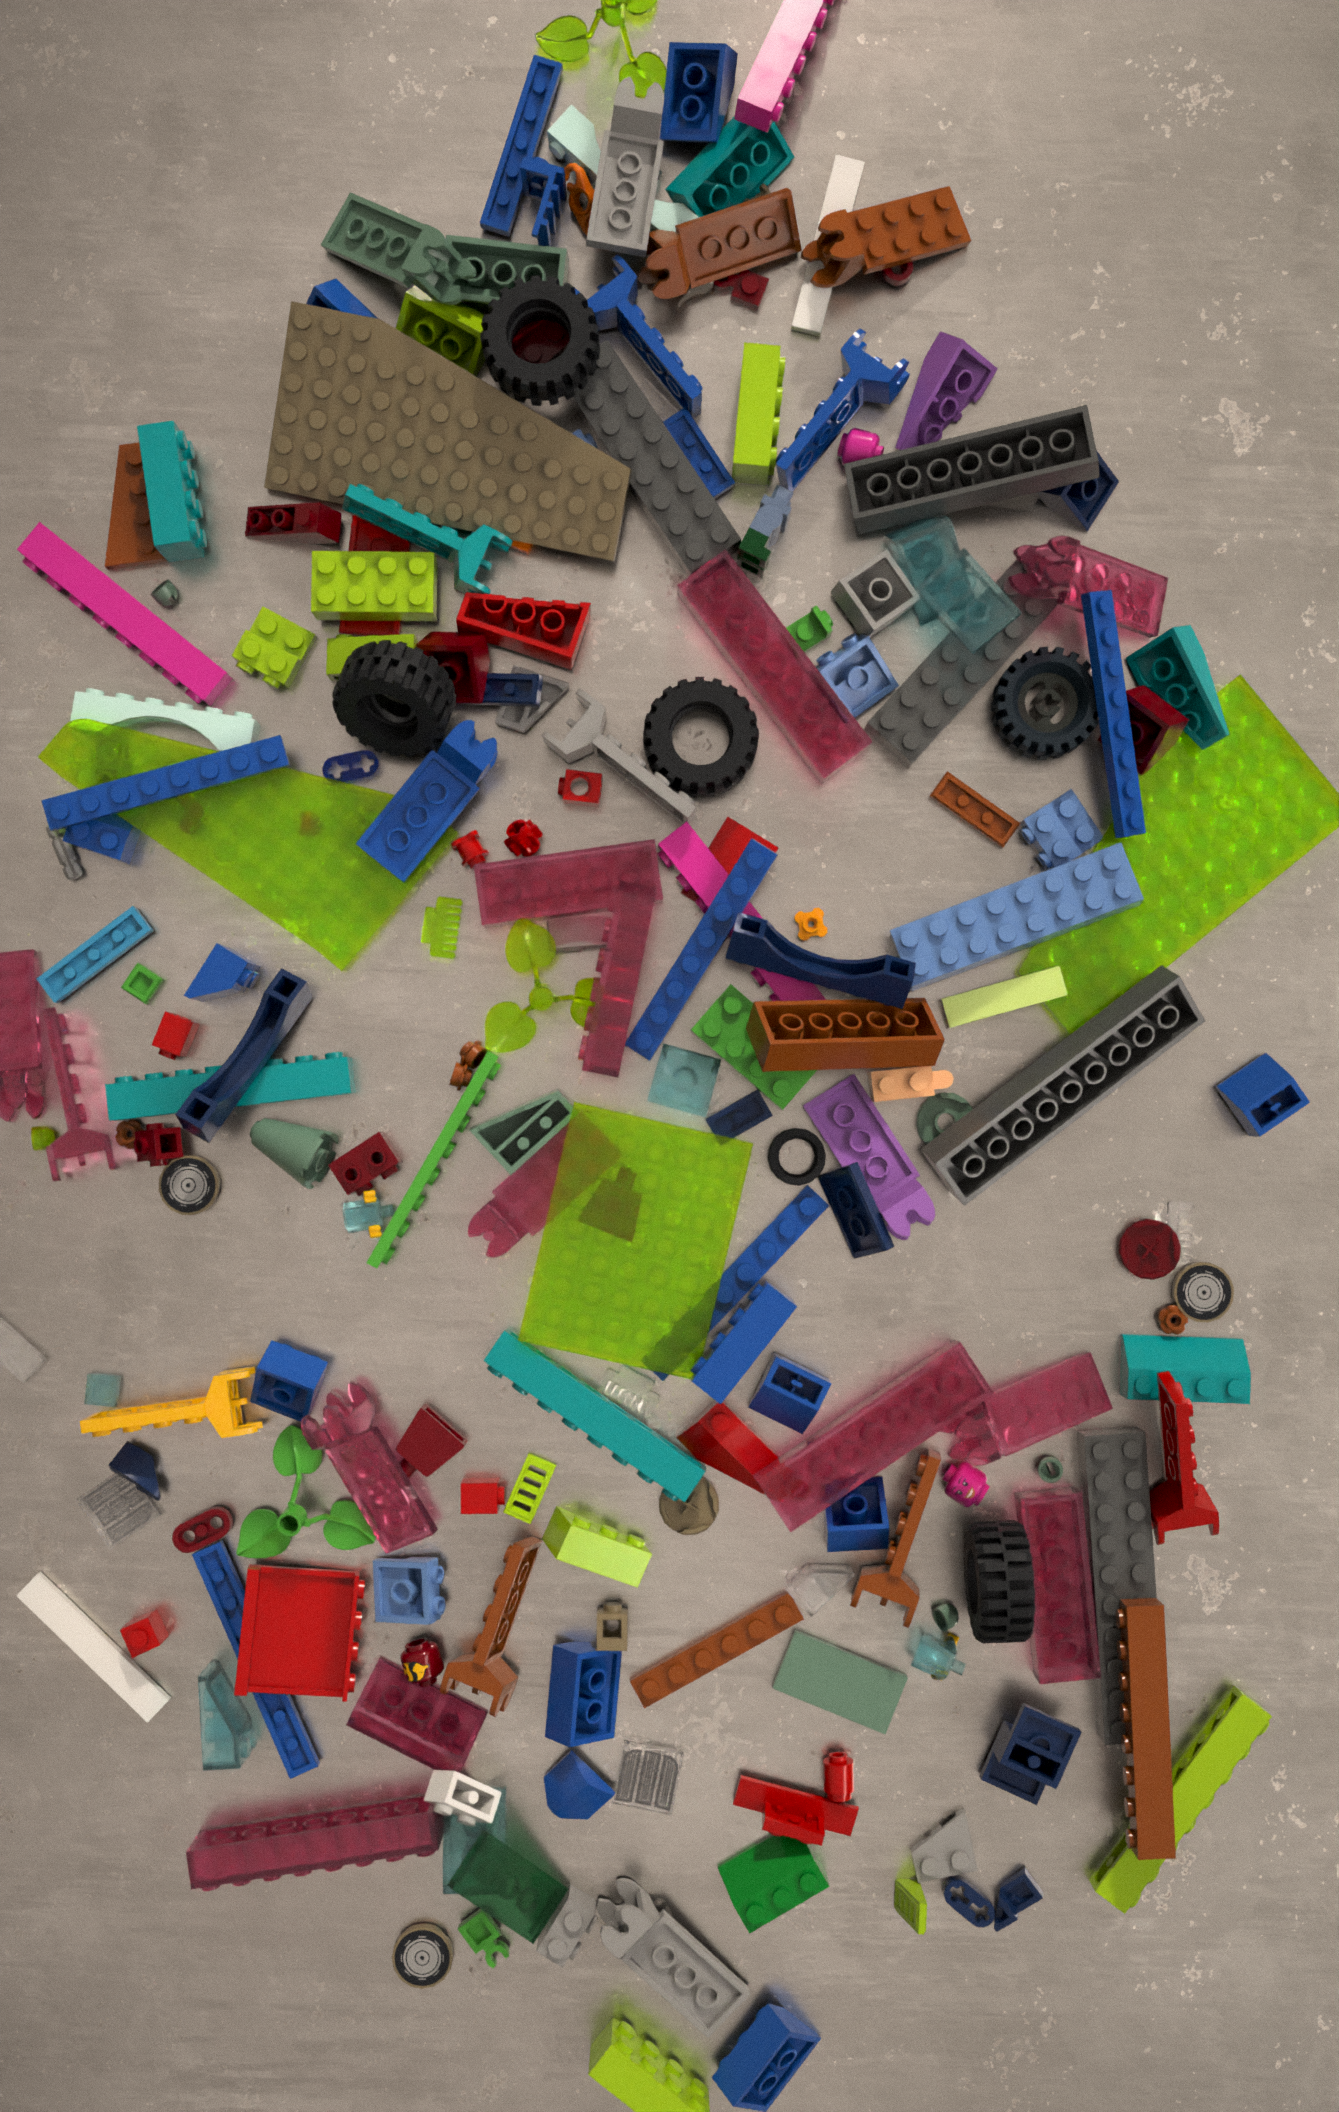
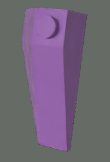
M940 331L924 358L895 448L903 450L939 441L942 438V431L952 421L956 423L963 416L962 410L970 402L975 403L983 395L998 368L963 339Z

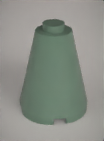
M263 1118L261 1121L255 1122L250 1131L252 1145L307 1189L314 1188L311 1184L314 1181L321 1182L330 1169L328 1164L332 1163L335 1159L336 1152L332 1151L333 1143L338 1144V1136L330 1131L269 1118Z

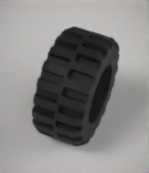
M539 275L531 276L530 282L524 283L522 278L513 281L515 287L509 290L505 286L498 292L500 299L498 301L496 299L491 300L487 306L489 314L483 315L481 323L483 329L480 333L481 345L490 374L495 382H499L502 391L507 395L512 392L515 400L522 403L528 398L531 399L533 406H541L542 401L549 400L551 406L559 404L558 398L565 396L569 400L575 396L574 389L576 387L580 390L584 389L588 384L587 376H593L597 368L596 360L599 359L600 340L593 309L588 307V301L582 293L576 295L575 287L568 282L564 283L563 286L559 285L558 278L549 276L548 281H541V276ZM550 320L563 326L568 331L570 338L565 351L556 359L541 364L530 363L519 358L513 351L512 342L518 331L530 322Z
M391 640L379 641V644L373 641L356 648L345 661L333 690V709L337 713L336 716L341 726L345 725L346 732L351 737H357L362 745H369L374 748V751L380 753L383 751L389 752L391 756L405 754L408 757L416 755L417 752L422 754L440 743L456 703L455 687L452 680L448 679V672L444 667L438 666V661L433 656H426L423 654L424 650L418 647L413 649L408 647L407 643L400 641L397 644L391 643ZM383 694L395 697L403 701L405 704L393 701L384 696Z
M695 677V681L688 682L687 679L680 680L677 686L673 688L669 686L663 690V695L653 701L651 710L646 715L643 743L648 765L652 772H658L670 782L669 786L676 793L683 791L693 798H697V795H706V798L713 797L715 793L721 791L725 793L735 783H739L745 777L746 772L750 770L753 764L759 739V728H757L755 712L749 708L750 703L746 697H740L737 694L738 689L732 685H729V687L722 685V680L713 678L712 682L704 681V677ZM701 711L714 714L725 723L728 729L729 745L724 755L716 762L706 765L692 764L683 760L674 749L672 742L674 727L680 718L692 712Z
M1015 1520L973 1522L966 1528L964 1543L966 1600L973 1636L983 1644L1025 1642L1031 1638L1035 1624L1034 1571L1026 1530L1021 1523Z

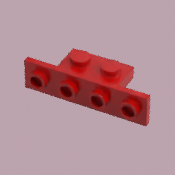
M743 1775L740 1776L733 1799V1805L762 1813V1830L768 1831L774 1836H786L798 1839L804 1844L822 1846L825 1830L851 1837L859 1807L855 1805L830 1801L825 1797Z

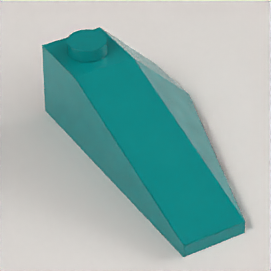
M1191 625L1173 627L1126 657L1140 686H1146L1189 719L1183 731L1202 750L1230 735L1205 653Z

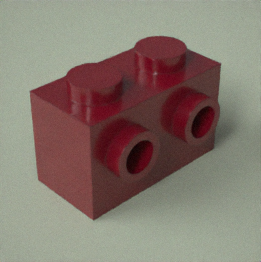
M380 1131L328 1164L346 1194L352 1195L356 1192L359 1197L363 1195V1191H369L374 1187L371 1182L381 1176L385 1180L398 1172L397 1165L403 1161L385 1133Z

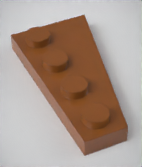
M138 442L119 445L105 567L110 570L167 562L163 555L154 547L140 444Z

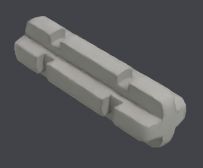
M48 825L46 831L49 838L53 839L51 843L60 865L64 866L62 870L68 880L81 877L83 871L80 864L76 863L78 859L72 845L62 841L66 832L65 828L51 831Z

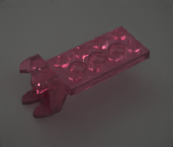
M1064 535L1053 537L1048 543L1043 545H1023L1013 551L1017 560L1026 564L1028 568L1027 574L1017 573L1008 577L1011 587L1018 593L1030 598H1058L1057 605L1083 614L1081 594L1112 590L1117 626L1149 638L1158 636L1168 577L1080 544V540Z
M34 949L0 953V1117L7 1122H11L16 1110L21 1108L24 1103H26V1111L33 1119L39 1118L45 1107V1085L37 1069H43L39 982L37 981L38 954Z
M55 1007L42 1009L68 1128L66 1133L46 1147L52 1179L55 1182L61 1181L57 1160L78 1156L80 1167L86 1166L84 1154L103 1150L106 1152L109 1169H116L110 1136L83 1129L82 1127L83 1123H87V1117L83 1103H77L76 1094L81 1093L78 1075L76 1073L71 1074L70 1064H75L72 1046H70V1043L65 1044L63 1035L69 1034L64 1013L59 1014Z
M580 1111L578 1115L492 1191L495 1197L472 1217L468 1226V1236L475 1237L483 1234L486 1241H491L487 1248V1257L495 1258L505 1254L527 1233L532 1237L617 1161L622 1156V1153L583 1111Z
M1084 1352L980 1398L982 1404L962 1407L949 1413L940 1421L938 1431L949 1434L955 1432V1436L959 1437V1442L953 1444L948 1452L949 1457L956 1460H965L968 1464L974 1466H982L1000 1459L1002 1455H1011L1113 1409L1091 1352Z
M351 1381L348 1384V1395L352 1400V1404H347L340 1394L331 1390L326 1397L327 1406L323 1408L324 1422L319 1425L317 1420L309 1415H305L301 1420L302 1433L311 1449H327L325 1451L386 1554L432 1536L438 1530L436 1524L377 1425L372 1427L377 1406L369 1392L360 1383Z

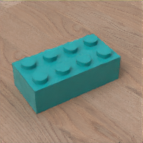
M174 421L138 425V437L154 547L169 563L204 558L203 547H207V538L204 529H200L199 518H203L201 502L199 499L196 500L195 489L199 488V481L196 471L192 470L191 459H195L193 444L191 440H187L184 430H180Z

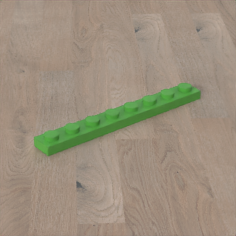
M487 1051L366 1262L367 1264L377 1269L381 1262L386 1265L395 1251V1248L391 1247L396 1236L403 1237L411 1223L406 1220L410 1211L414 1210L417 1212L426 1197L421 1194L426 1183L431 1186L433 1185L441 1171L436 1168L441 1157L448 1159L456 1143L451 1141L456 1131L462 1133L471 1117L466 1115L472 1104L476 1107L479 1105L486 1092L481 1089L487 1078L493 1080L501 1065L496 1061L499 1056Z

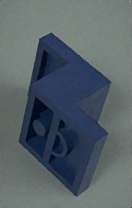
M1022 1703L1014 1724L1003 1721L979 1777L991 1785L1037 1805L1046 1785L1057 1789L1082 1732L1071 1724Z

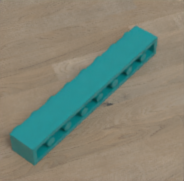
M343 1052L326 1053L325 1059L313 1060V1055L295 1057V1063L287 1064L283 1063V1059L268 1060L235 1107L354 1094L356 1090L352 1057H344ZM221 1066L205 1067V1073L193 1074V1069L176 1070L174 1077L165 1078L163 1077V1072L144 1074L145 1080L133 1081V1076L114 1078L115 1083L105 1084L109 1121L176 1114L193 1089L208 1080Z
M510 1329L504 1330L484 1359V1362L489 1365L487 1369L492 1374L501 1379L503 1376H506L514 1382L512 1387L525 1396L528 1393L538 1399L537 1405L548 1413H552L554 1410L563 1417L561 1421L574 1431H577L579 1428L587 1433L586 1439L600 1449L603 1445L613 1452L611 1456L617 1462L624 1466H627L628 1463L638 1469L636 1474L650 1484L655 1481L663 1487L662 1492L673 1501L677 1502L678 1499H681L685 1502L706 1472L704 1465Z

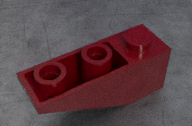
M320 502L248 507L245 537L306 544L339 543L342 513Z

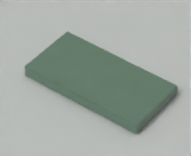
M794 1629L773 1681L772 1688L877 1732L886 1734L908 1677L899 1671Z

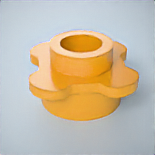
M814 908L812 912L804 913L799 911L795 915L794 919L798 923L799 928L798 937L801 940L807 941L810 937H824L826 935L827 927L824 926L822 919L824 916L823 910ZM810 921L814 923L813 927L808 926Z

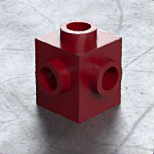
M165 1123L146 1124V1130L135 1132L134 1151L137 1154V1162L149 1161L150 1167L169 1165L168 1159L183 1157L181 1128H165Z

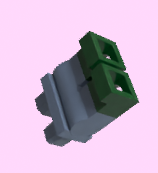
M777 485L771 497L764 494L759 510L738 548L736 566L763 578L768 569L771 551L768 549L778 541L780 532L784 533L788 526L792 509L790 507V500L793 497L792 491Z

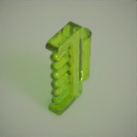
M439 896L436 908H425L421 943L431 944V956L448 959L456 957L454 952L441 949L452 951L457 949L456 945L442 942L457 943L458 941L456 937L443 935L457 936L459 934L457 930L444 927L459 928V923L445 920L459 921L461 919L459 915L447 914V912L457 914L462 912L461 908L451 907L462 906L463 902L461 899Z

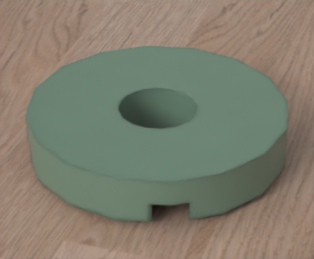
M941 1092L935 1094V1096H929L921 1103L916 1113L915 1127L919 1138L927 1145L944 1132L937 1123L940 1115L947 1113L953 1117L954 1123H956L973 1110L965 1098L955 1093Z

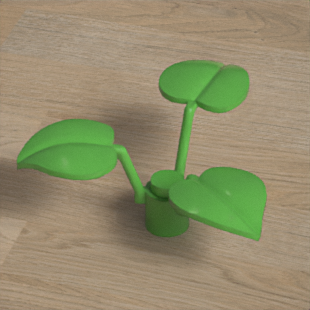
M289 1425L281 1432L273 1450V1462L277 1471L283 1476L296 1474L288 1506L279 1518L273 1511L267 1509H257L249 1513L241 1525L236 1551L238 1556L246 1558L276 1556L286 1550L290 1544L291 1536L298 1534L303 1526L310 1527L311 1524L322 1520H327L323 1527L324 1537L331 1546L337 1549L352 1550L375 1542L376 1533L372 1518L366 1509L355 1501L338 1500L332 1505L330 1514L324 1513L310 1519L307 1518L306 1510L296 1504L302 1473L311 1474L315 1472L323 1458L322 1447L317 1439L296 1425Z

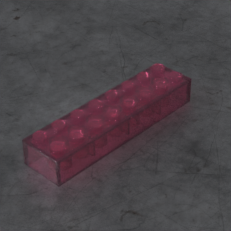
M726 549L677 585L678 597L821 784L870 748L872 740Z
M951 1340L752 1476L786 1528L792 1532L993 1395L994 1392L962 1343Z
M424 1794L203 1829L199 1831L186 1851L191 1890L202 1888V1891H211L223 1884L230 1883L233 1886H243L250 1883L251 1880L263 1878V1881H274L281 1878L282 1875L293 1873L294 1876L300 1877L318 1869L332 1872L341 1869L343 1865L349 1864L363 1867L372 1864L375 1860L386 1859L387 1862H395L403 1859L406 1855L417 1854L418 1857L430 1856L439 1850L445 1831L444 1815L433 1811L434 1805L424 1801Z

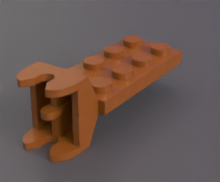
M950 186L848 213L846 209L832 212L821 220L818 231L822 233L817 240L805 246L801 253V259L809 262L821 261L824 264V269L817 270L810 282L816 287L830 288L844 284L861 269L864 275L964 248L972 240Z
M784 188L675 225L676 232L666 230L650 232L646 255L649 254L650 256L646 260V266H643L636 275L637 280L641 283H657L651 290L656 297L670 299L686 294L689 287L692 289L802 251L791 190Z
M928 1449L926 1455L920 1454L915 1469V1475L918 1476L917 1483H910L905 1498V1505L908 1506L907 1512H900L895 1526V1534L898 1535L897 1541H890L885 1555V1564L861 1568L851 1597L850 1606L855 1608L862 1590L880 1596L879 1605L886 1606L887 1601L891 1600L907 1606L903 1617V1626L909 1628L920 1599V1592L917 1585L903 1572L941 1462L940 1452Z
M530 1536L513 1543V1546L510 1545L507 1548L503 1562L506 1563L503 1575L500 1574L493 1587V1592L496 1593L493 1603L488 1605L483 1616V1622H486L483 1632L478 1634L473 1644L472 1650L475 1653L463 1654L447 1664L440 1686L441 1694L447 1695L449 1689L455 1690L459 1683L462 1682L473 1687L472 1693L479 1695L480 1691L494 1696L489 1712L491 1716L496 1717L499 1710L502 1712L506 1710L514 1692L518 1676L501 1656L504 1653L542 1543L541 1539Z

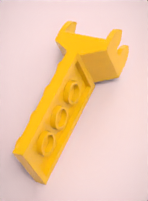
M255 1367L224 1370L213 1376L206 1397L96 1412L80 1421L81 1433L92 1432V1437L109 1435L111 1431L120 1428L123 1429V1433L139 1431L143 1426L152 1423L153 1428H163L171 1426L172 1422H177L181 1419H184V1424L201 1422L206 1417H208L221 1438L258 1432L259 1428H263L262 1421L243 1423L241 1405L248 1402L247 1397L240 1398L238 1379L250 1377V1374L256 1373Z

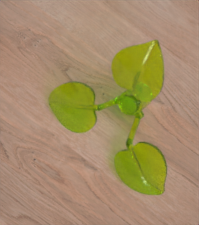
M601 0V8L596 9V16L588 32L583 20L576 16L567 15L553 20L543 30L535 34L537 43L550 57L561 62H575L588 54L589 44L587 40L593 37L600 19H603L611 27L620 26L630 62L621 67L619 83L624 78L631 77L635 85V96L639 98L646 97L647 89L654 82H657L662 87L663 93L665 91L667 72L665 64L660 57L652 52H643L635 58L625 26L626 11L633 15H643L651 11L658 0Z
M519 918L512 926L507 937L506 958L516 972L523 973L532 968L535 986L529 994L530 1005L522 1011L516 1003L510 1001L500 1002L490 1009L485 1020V1049L490 1052H509L525 1046L533 1038L536 1031L535 1021L526 1014L533 1009L538 1011L547 1010L553 1002L573 1000L570 1006L571 1016L577 1024L586 1028L603 1026L616 1017L621 1016L624 1013L623 1005L613 988L598 978L579 980L575 986V995H554V991L549 985L541 983L538 967L547 966L552 962L556 953L555 940L550 932L542 926L526 918Z

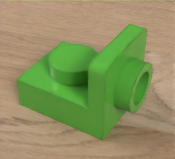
M816 605L811 608L810 613L786 627L784 632L801 656L831 637L833 621L825 610L820 611Z

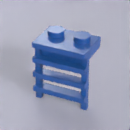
M523 156L520 173L524 195L541 200L531 235L537 238L538 245L552 247L550 234L555 235L557 231L555 217H561V200L566 201L567 198L564 168L549 164L540 157L528 158Z

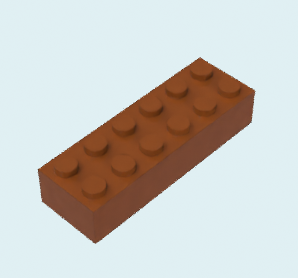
M907 998L903 1009L887 1006L869 999L753 1002L746 1027L762 1072L935 1066L945 1040L925 998Z

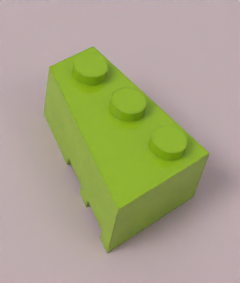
M339 634L336 635V638H327L326 675L331 681H337L348 656L351 655L352 651L360 646H364V644L373 641L379 644V641L391 640V643L397 644L400 641L407 643L408 647L415 649L418 640L415 634L368 635L363 637Z
M559 1506L555 1507L542 1537V1540L557 1560L637 1588L652 1556V1553L645 1546L643 1539L631 1534L627 1537L610 1526L597 1524Z

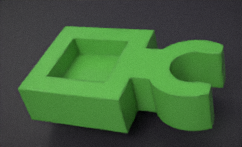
M484 1906L459 1924L458 1931L475 1954L482 1949L486 1952L485 1959L490 1967L494 1968L497 1963L496 1958L492 1954L493 1952L499 1951L505 1958L509 1957L510 1950L508 1945L503 1941L497 1940L501 1935V1929Z

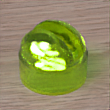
M45 1126L31 1128L33 1150H46L51 1147L55 1139L52 1130Z

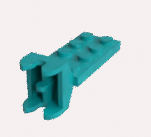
M352 484L349 485L344 497L343 510L420 548L434 552L435 555L453 563L454 589L464 594L466 592L490 594L491 590L474 580V576L478 567L488 571L491 569L492 564L483 559L487 547L489 546L507 553L513 543L509 537L483 524L464 540L458 537L459 533L447 526L439 528L431 524V519L418 512L411 514L403 510V506L393 499L386 498L382 500L374 496V491L364 485L357 484V487Z

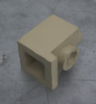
M606 1602L603 1604V1608L597 1609V1651H627L628 1608H622V1603ZM617 1620L618 1625L614 1628L609 1627L607 1621Z

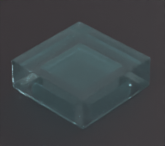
M88 1373L84 1404L116 1407L121 1376Z

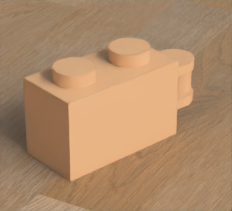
M932 1066L867 1072L872 1102L935 1096L934 1089L948 1088L954 1080L951 1072L947 1070L932 1071Z

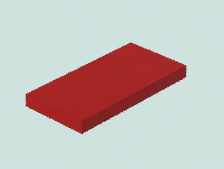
M355 515L352 516L348 551L410 552L411 543ZM340 620L339 634H347L354 637L400 635L402 621Z

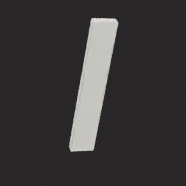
M840 155L835 156L818 226L821 220L832 212L846 209L847 213L852 212L865 162ZM818 226L814 237V241L817 240L820 234L822 233L818 231ZM808 261L791 330L820 337L833 287L820 288L810 282L817 270L824 269V264L821 261Z
M41 1571L19 1592L17 1597L147 1723L169 1701L171 1697Z

